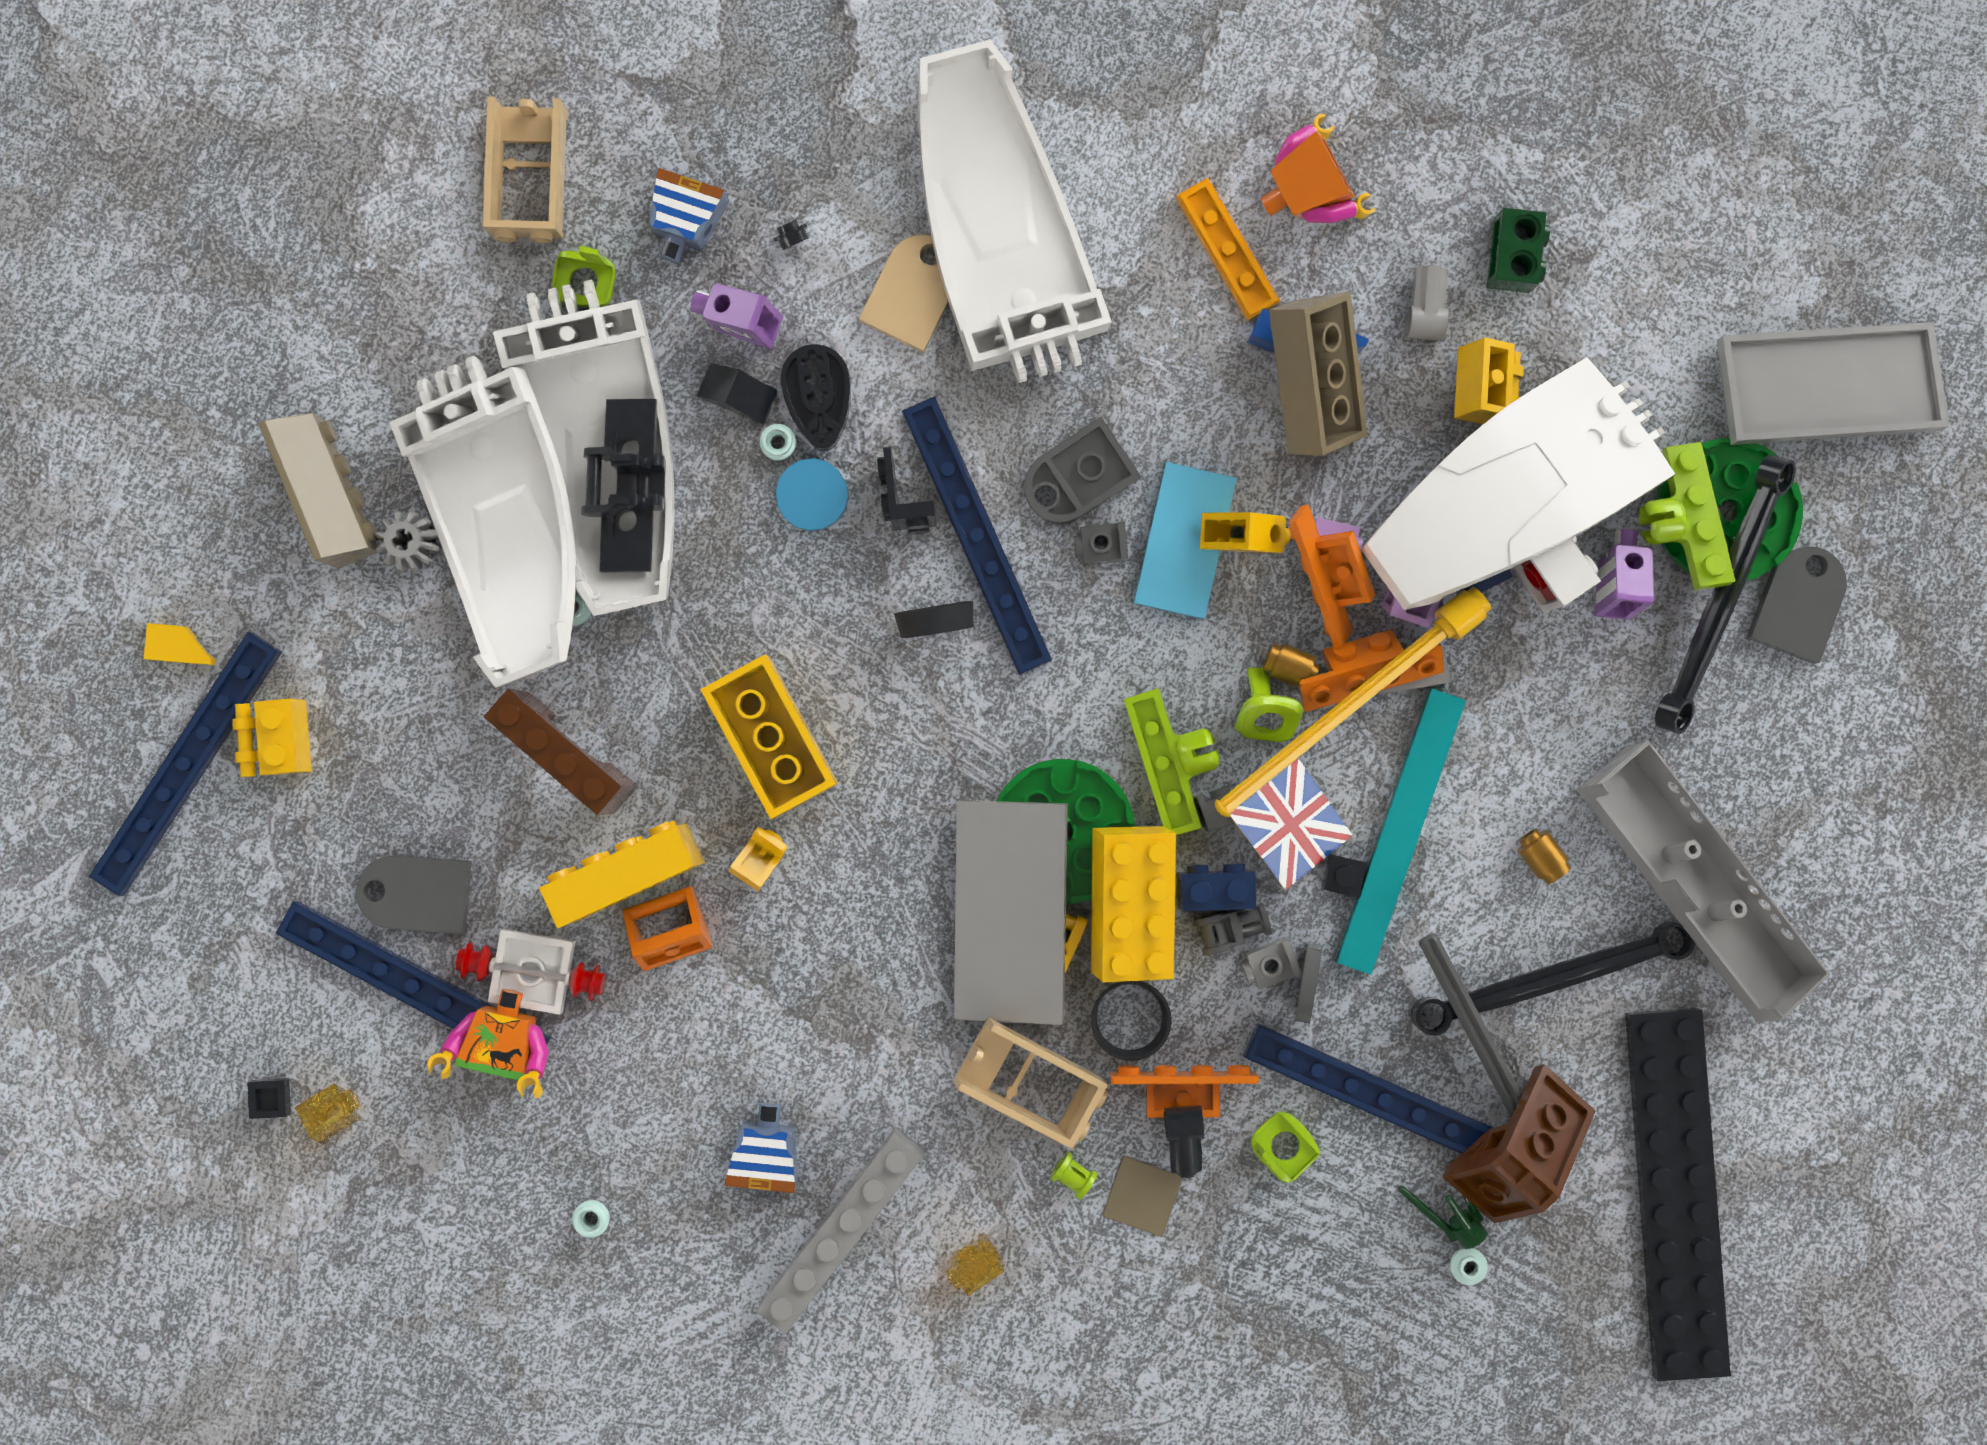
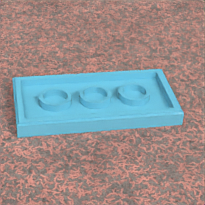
M1165 463L1133 604L1202 620L1205 619L1220 551L1200 549L1202 513L1229 512L1237 478L1174 463Z

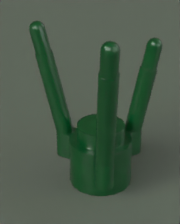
M1404 1186L1399 1187V1192L1444 1231L1451 1242L1458 1240L1464 1249H1471L1479 1245L1487 1237L1488 1232L1481 1223L1484 1219L1483 1216L1464 1196L1463 1198L1468 1210H1461L1451 1195L1445 1197L1446 1202L1454 1213L1449 1220L1451 1224L1449 1226Z

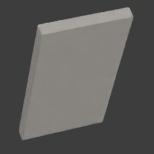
M1934 322L1723 335L1717 340L1731 445L1942 431L1949 427Z
M957 801L954 1020L986 1021L990 1017L997 1022L1063 1025L1065 1007L1068 803Z

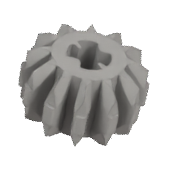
M397 511L394 512V523L388 519L382 520V524L387 530L385 533L376 532L375 537L383 540L384 543L378 545L375 549L377 553L386 554L383 560L385 565L392 566L395 564L396 570L404 573L408 567L414 572H419L421 568L420 560L428 565L433 563L428 552L429 550L438 552L440 549L439 546L431 543V540L438 537V533L436 530H428L431 526L430 519L424 517L419 520V514L414 511H410L406 517L402 512ZM406 535L413 537V540L408 542V549L402 547V543L407 541Z

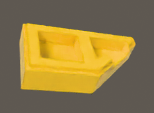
M147 623L144 659L216 665V659L204 649L189 627Z

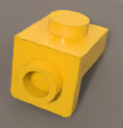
M757 827L749 842L730 866L728 872L759 892L783 859L788 846L783 843V839L774 831L763 830Z

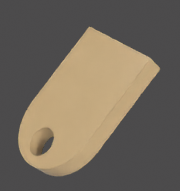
M931 235L908 237L893 249L859 317L860 323L923 354L949 304L938 264L927 265L920 258L923 250L930 247L934 248Z

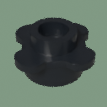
M795 219L777 228L779 236L773 239L775 242L779 241L782 250H785L809 238L804 229L807 225L805 223L799 226Z

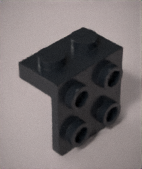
M883 447L884 457H877V465L881 486L887 485V493L881 494L882 514L885 522L891 521L893 530L908 529V534L912 535L930 532L929 527L937 526L934 502L898 504L893 453L891 447Z

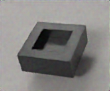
M1330 854L1321 889L1359 898L1367 863Z
M289 1078L261 1079L247 1082L249 1119L287 1117L291 1115Z

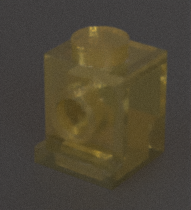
M335 1083L295 1107L310 1139L323 1145L330 1141L329 1138L360 1120L356 1110L361 1108V1104L355 1093L351 1089L345 1091L344 1088ZM338 1108L340 1112L331 1117L332 1112Z
M985 1232L978 1236V1245L974 1247L972 1244H969L959 1250L954 1255L955 1261L952 1262V1267L946 1270V1274L957 1290L962 1287L967 1296H969L1005 1272V1263Z

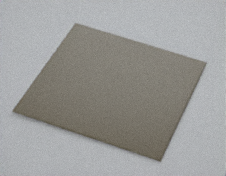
M1123 1156L1102 1216L1163 1237L1183 1178L1171 1172Z

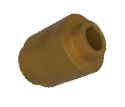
M1273 643L1262 670L1269 672V677L1299 688V681L1316 676L1320 665L1314 663L1315 655L1285 643L1281 646Z
M1535 828L1519 839L1521 846L1517 852L1538 879H1543L1546 884H1551L1570 871L1571 866L1567 862L1569 857L1548 830L1539 832Z

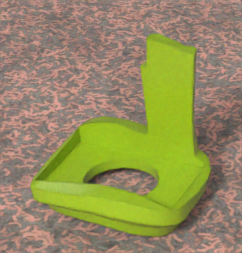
M583 245L579 246L578 251L566 250L560 252L555 263L551 289H557L561 302L565 304L562 287L570 284L572 274L581 268H588L593 270L597 276L595 290L600 307L607 306L612 300L616 269L614 264L606 257L601 256L597 249ZM575 293L577 307L589 308L586 296Z
M1249 667L1247 673L1252 697L1243 704L1235 722L1236 732L1249 739L1272 742L1290 740L1298 728L1303 715L1301 703L1291 697L1270 695V677H1268L1267 671L1262 670L1263 667ZM1265 713H1276L1283 718V723L1274 730L1255 726L1256 719Z
M1284 1111L1276 1112L1269 1117L1251 1138V1146L1255 1155L1284 1183L1296 1180L1320 1154L1315 1139L1305 1126L1293 1115ZM1280 1132H1291L1298 1139V1152L1290 1159H1279L1272 1152V1140Z

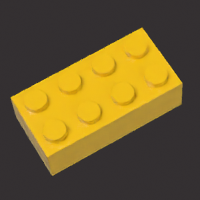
M764 654L700 689L770 819H776L839 784L770 656Z
M675 820L667 821L649 829L648 831L651 835L649 838L643 839L642 835L632 837L616 844L617 852L610 855L609 851L599 852L581 861L583 868L579 870L576 869V866L547 876L549 883L539 887L557 929L575 923L704 864L705 861L688 824L677 825Z
M1164 826L1092 828L1091 973L1101 982L1174 979L1176 833Z

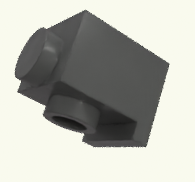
M1125 521L1080 527V535L1074 536L1075 557H1082L1083 566L1126 562L1129 558ZM1104 537L1108 543L1105 549H1097L1094 545L1095 538Z
M1230 785L1210 791L1211 799L1206 800L1204 795L1194 797L1205 831L1211 832L1234 824L1231 817L1220 815L1215 808V800L1222 799L1232 791Z

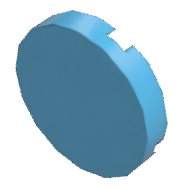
M815 458L799 460L789 466L779 478L776 488L777 506L784 518L796 528L809 532L820 531L836 524L845 513L849 499L847 484L840 471L829 462Z

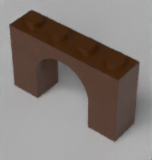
M508 688L483 716L596 815L615 814L638 787L612 763L601 762L595 759L564 735L551 722L556 715L530 692Z

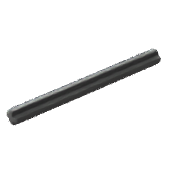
M1434 933L1429 934L1419 940V946L1512 1118L1522 1094L1439 937Z

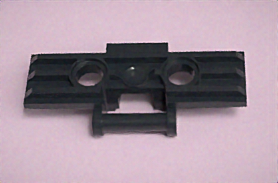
M606 399L604 447L584 448L583 457L587 458L585 506L581 507V515L601 517V573L651 572L653 511H664L666 460L663 455L656 454L657 399ZM628 441H637L639 452L638 454H622V447ZM602 460L610 461L611 466L617 470L616 494H610L608 504L600 505ZM633 512L637 518L636 525L629 531H622L619 527L620 517L624 513Z

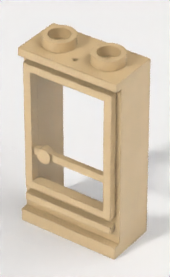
M487 96L483 228L497 241L515 242L516 237L530 238L531 241L536 243H551L552 238L564 239L563 205L568 110L561 99L553 98V108H538L534 101L530 99H520L519 107H502L495 97ZM504 143L551 144V162L515 161L513 158L504 161ZM503 167H507L511 171L517 168H550L549 221L501 220Z
M990 1017L985 1021L953 1079L959 1091L1072 1150L1077 1141L1081 1142L1085 1138L1090 1127L1089 1119L1095 1109L1101 1108L1108 1093L1106 1090L1108 1084L1100 1075L1083 1068ZM1013 1044H1016L1030 1051L1013 1084L1006 1088L1007 1095L1003 1097L989 1090ZM1035 1055L1083 1079L1058 1125L1010 1101L1012 1097L1017 1095V1088Z

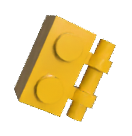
M1484 337L1458 348L1455 419L1485 424L1501 410L1520 398L1519 382L1523 379L1524 367L1520 365L1521 353L1515 351V344Z
M289 698L254 702L255 717L251 718L250 703L235 704L236 719H232V727L234 731L237 730L238 752H235V763L240 765L241 778L256 776L255 762H259L260 775L312 772L306 700ZM252 729H256L258 750H254Z

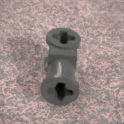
M1263 903L1257 904L1256 909L1236 913L1234 910L1220 911L1194 919L1195 925L1200 927L1205 946L1202 949L1203 955H1212L1230 950L1237 945L1244 944V938L1261 933H1264L1266 936L1272 934L1269 917ZM1212 926H1213L1214 931H1215V935H1216V938H1217L1216 940H1215V937H1214V933H1213Z

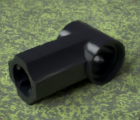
M1201 1105L1164 1108L1166 1140L1169 1141L1171 1173H1175L1181 1178L1194 1177L1197 1172L1202 1171L1201 1139H1204Z

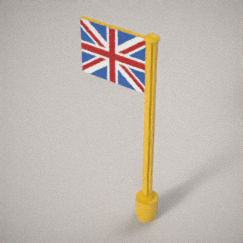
M1471 587L1468 591H1460L1435 612L1437 620L1434 622V627L1222 799L1215 800V808L1218 813L1224 817H1231L1285 890L1353 836L1303 766L1299 757L1445 638L1450 639L1453 637L1459 641L1487 618L1486 613L1492 608L1486 597L1475 587Z

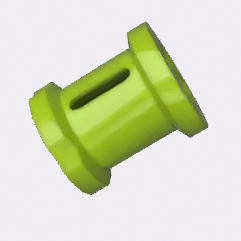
M1066 1152L1054 1167L1049 1179L1053 1182L1058 1180L1075 1192V1198L1081 1200L1094 1184L1098 1172L1095 1170L1088 1171L1072 1159L1073 1154Z

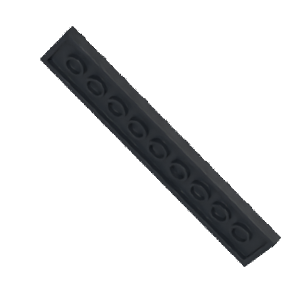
M1690 1008L1625 1013L1653 1377L1657 1381L1730 1377L1731 1370L1703 1010Z

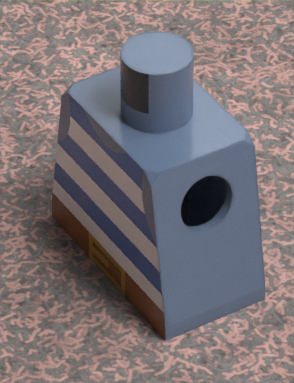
M659 168L649 220V227L654 235L664 238L658 256L667 261L679 263L685 246L703 250L728 206L729 199L725 190Z
M760 1103L757 1122H744L742 1124L726 1175L725 1186L795 1193L799 1181L796 1132L793 1126L779 1125L781 1105Z

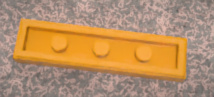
M1209 178L1176 196L1178 204L1247 322L1258 317L1262 309L1270 310L1280 303V299Z

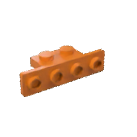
M1302 505L1290 519V535L1297 543L1301 554L1302 569L1308 574L1313 588L1314 602L1316 605H1319L1324 618L1325 633L1331 638L1334 648H1342L1353 631L1345 606L1372 602L1376 594L1354 531L1320 536L1309 505Z
M1392 630L1378 632L1371 636L1345 642L1342 648H1334L1332 646L1322 649L1324 662L1330 672L1299 681L1303 709L1309 712L1340 703L1402 653L1404 649ZM1439 643L1382 690L1443 673L1444 663L1441 644Z
M1122 1065L1118 1066V1072H1109V1080L1111 1084H1146L1147 1118H1164V1108L1195 1105H1201L1203 1117H1220V1084H1258L1259 1075L1255 1071H1250V1066L1228 1065V1071H1213V1066L1193 1065L1191 1066V1071H1176V1066L1157 1065L1154 1066V1071H1140L1139 1066Z

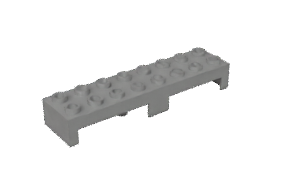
M1649 740L1624 748L1577 789L1756 1022L1782 1021L1830 975ZM1670 782L1675 783L1680 791L1674 789ZM1682 797L1686 798L1689 801L1690 805L1687 804ZM1693 811L1697 812L1702 817V820L1698 819ZM1738 870L1743 871L1748 879L1744 878ZM1751 885L1754 886V887L1758 890L1759 893L1755 892V891L1751 888ZM1761 899L1767 901L1771 908L1765 906ZM1773 914H1775L1776 916H1778V917L1780 918L1781 922L1778 921V920L1773 916ZM1783 928L1788 929L1793 937L1789 936Z

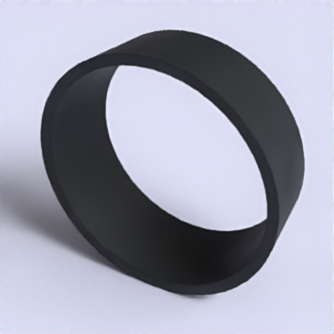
M973 601L893 613L901 638L933 635L974 627Z
M1122 981L1109 986L1097 998L1091 1014V1027L1098 1044L1111 1056L1126 1061L1142 1060L1155 1054L1166 1042L1172 1024L1170 1007L1165 997L1155 987L1142 981ZM1137 985L1143 987L1155 996L1161 1007L1162 1023L1157 1036L1142 1048L1134 1050L1117 1048L1111 1045L1099 1030L1097 1024L1099 1004L1109 991L1118 986Z

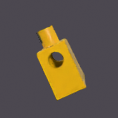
M1253 512L1202 513L1200 549L1247 553H1282L1290 541L1291 535L1289 528L1286 526L1285 516ZM1233 526L1242 527L1243 538H1231L1230 532Z

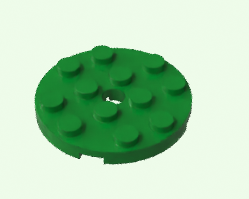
M1719 438L1702 443L1717 508L1724 501L1732 503L1736 510L1734 519L1726 521L1718 509L1729 552L1758 490L1756 487V476L1759 466L1766 456L1777 455L1758 443L1731 445L1730 438ZM1668 480L1657 487L1654 500L1670 498L1671 493ZM1797 482L1792 483L1785 495L1778 497L1746 581L1755 579L1773 567L1778 566L1794 547L1803 520V502ZM1678 542L1661 544L1674 563L1690 574L1683 546Z
M1052 759L1029 766L1007 783L996 800L1001 802L1068 803L1067 822L1072 826L1073 833L1071 838L1067 840L1066 904H1076L1092 899V828L1135 827L1131 805L1120 786L1101 769L1078 760Z

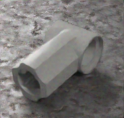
M1436 265L1415 268L1412 304L1408 308L1405 322L1406 338L1443 341L1445 339L1449 319L1448 309L1445 308L1448 269Z

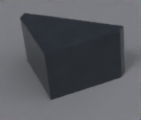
M710 363L697 397L764 425L778 391L740 369Z

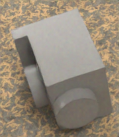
M1284 937L1243 952L1246 962L1241 963L1246 980L1249 984L1255 983L1256 987L1260 990L1289 978L1302 975L1290 941ZM1273 959L1277 963V968L1271 973L1266 972L1264 968L1266 961Z

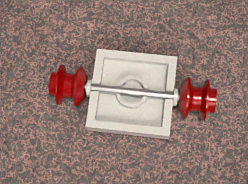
M510 929L500 930L496 958L493 957L488 945H485L481 952L475 951L473 943L469 942L465 949L461 948L459 950L455 968L460 971L462 979H465L471 972L476 973L477 981L481 982L490 972L493 973L488 1002L498 1004L501 989H511L523 993L520 1008L559 1015L563 1013L568 986L573 998H577L581 992L588 993L589 1000L593 1001L596 994L602 995L606 980V974L600 973V965H596L593 971H588L585 969L584 962H580L573 971H570L576 941Z

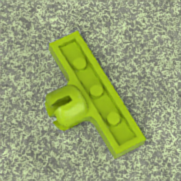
M1696 442L1665 447L1661 453L1675 473L1668 479L1671 493L1670 498L1648 501L1640 508L1638 515L1639 526L1651 525V530L1641 531V535L1651 545L1678 542L1683 546L1694 591L1731 585L1735 582V577L1702 443Z
M1160 688L1125 698L1126 709L1163 826L1175 832L1176 835L1202 828L1203 825L1190 786V779L1193 776L1215 770L1219 766L1220 757L1218 750L1198 756L1196 749L1215 743L1213 735L1205 728L1182 735L1176 734L1172 729Z

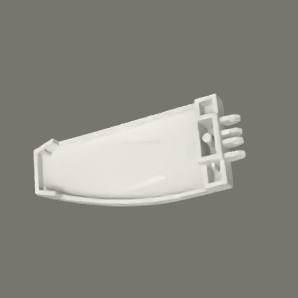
M991 39L920 58L919 135L922 178L930 233L940 276L971 370L974 371L1011 361L1018 382L1022 383L1027 381V371L1021 357L1031 355L1037 374L1042 377L1048 373L1042 351H1045L1052 372L1061 371V359L1056 347L1065 345L1070 362L1074 367L1082 364V358L1076 341L1108 331L1112 321L1101 290L1097 289L1080 238L1054 172L1012 81L1013 69Z
M592 280L584 281V293L588 300L589 310L578 311L576 295L569 284L562 287L568 314L564 315L558 291L556 288L548 289V300L554 317L543 320L539 299L535 293H529L526 298L532 322L494 331L493 335L502 368L505 370L511 367L525 369L551 437L563 474L572 516L576 552L575 587L592 615L597 616L663 601L668 598L673 555L675 499L673 461L666 408L640 300L636 299L600 307L594 283ZM606 399H657L656 454L663 455L666 460L664 511H653L651 572L601 573V517L581 515V507L585 506L587 458L583 457L584 448L604 447ZM628 441L622 447V454H638L639 452L637 441ZM602 460L600 505L608 504L610 494H616L617 470L611 466L610 461ZM633 512L624 513L619 520L620 529L622 531L633 529L637 521L636 515Z
M471 356L465 360L471 384H468L463 371L456 364L449 366L447 372L440 370L435 374V380L441 395L440 398L437 397L430 381L425 378L417 381L416 387L423 405L416 408V411L389 423L402 457L409 458L480 651V654L473 656V658L494 687L498 688L567 660L575 605V539L571 510L561 467L525 369L511 367L487 378L479 359Z
M1585 358L1508 405L1455 448L1402 501L1361 549L1402 608L1406 610L1437 603L1448 594L1530 560L1592 528L1671 478L1675 473L1655 444V441L1666 432L1662 427L1654 429L1649 434L1646 432L1642 425L1647 423L1649 418L1652 417L1651 412L1646 410L1636 417L1633 412L1644 405L1640 398L1632 400L1627 405L1624 403L1621 396L1631 387L1629 383L1624 381L1613 388L1588 358Z

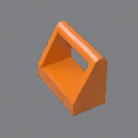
M692 885L622 910L632 958L643 971L713 948ZM686 902L688 903L692 920L691 924L642 940L636 923L637 919Z

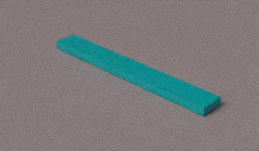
M1433 688L1428 691L1363 879L1360 896L1354 904L1335 962L1372 975L1466 703L1464 699Z

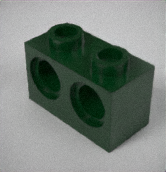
M1503 207L1494 217L1486 289L1530 293L1539 283L1543 282L1546 274V261L1542 260L1543 247L1547 246L1550 236V225H1545L1547 212ZM1515 227L1524 228L1528 233V240L1520 239L1515 233ZM1511 262L1520 263L1525 270V275H1516L1512 271Z

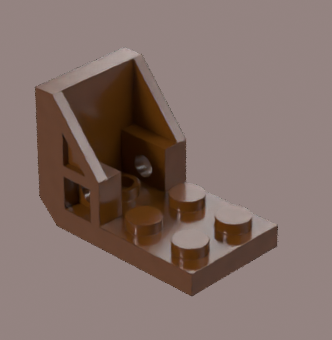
M1545 1064L1536 1066L1531 1073L1510 1122L1491 1128L1447 1166L1443 1178L1494 1224L1545 1212L1560 1197L1596 1110Z

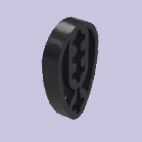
M820 344L805 345L792 352L782 367L780 379L784 400L793 421L807 441L819 451H829L837 445L846 427L851 402L850 374L844 359L832 348ZM810 354H816L817 359L823 360V363L817 364V371L820 377H826L825 381L820 382V390L823 395H828V398L822 400V406L816 407L814 401H808L809 397L814 396L812 384L806 383V380L812 378V372L809 366L803 365V363L809 361ZM820 416H823L827 430H833V434L828 435L827 442L821 443L819 437H813V433L819 431Z

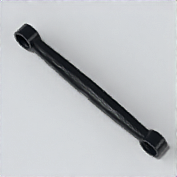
M1768 455L1761 462L1756 476V487L1758 490L1729 551L1735 582L1728 586L1715 587L1711 598L1708 599L1673 691L1666 694L1657 707L1655 714V724L1657 727L1676 734H1682L1689 727L1695 710L1693 698L1737 604L1778 497L1785 495L1793 483L1796 472V465L1793 460Z
M1664 922L1655 928L1652 937L1549 965L1471 991L1468 994L1478 1013H1482L1586 982L1660 955L1674 960H1681L1693 952L1695 942L1680 923ZM1675 927L1682 932L1684 943L1678 952L1668 953L1663 946V937L1669 929ZM1435 997L1420 998L1411 1009V1020L1414 1026L1431 1036L1443 1034L1450 1027L1452 1020L1458 1019L1449 1000L1443 1002ZM1427 1004H1438L1443 1010V1019L1437 1027L1427 1029L1421 1024L1419 1019L1420 1012Z

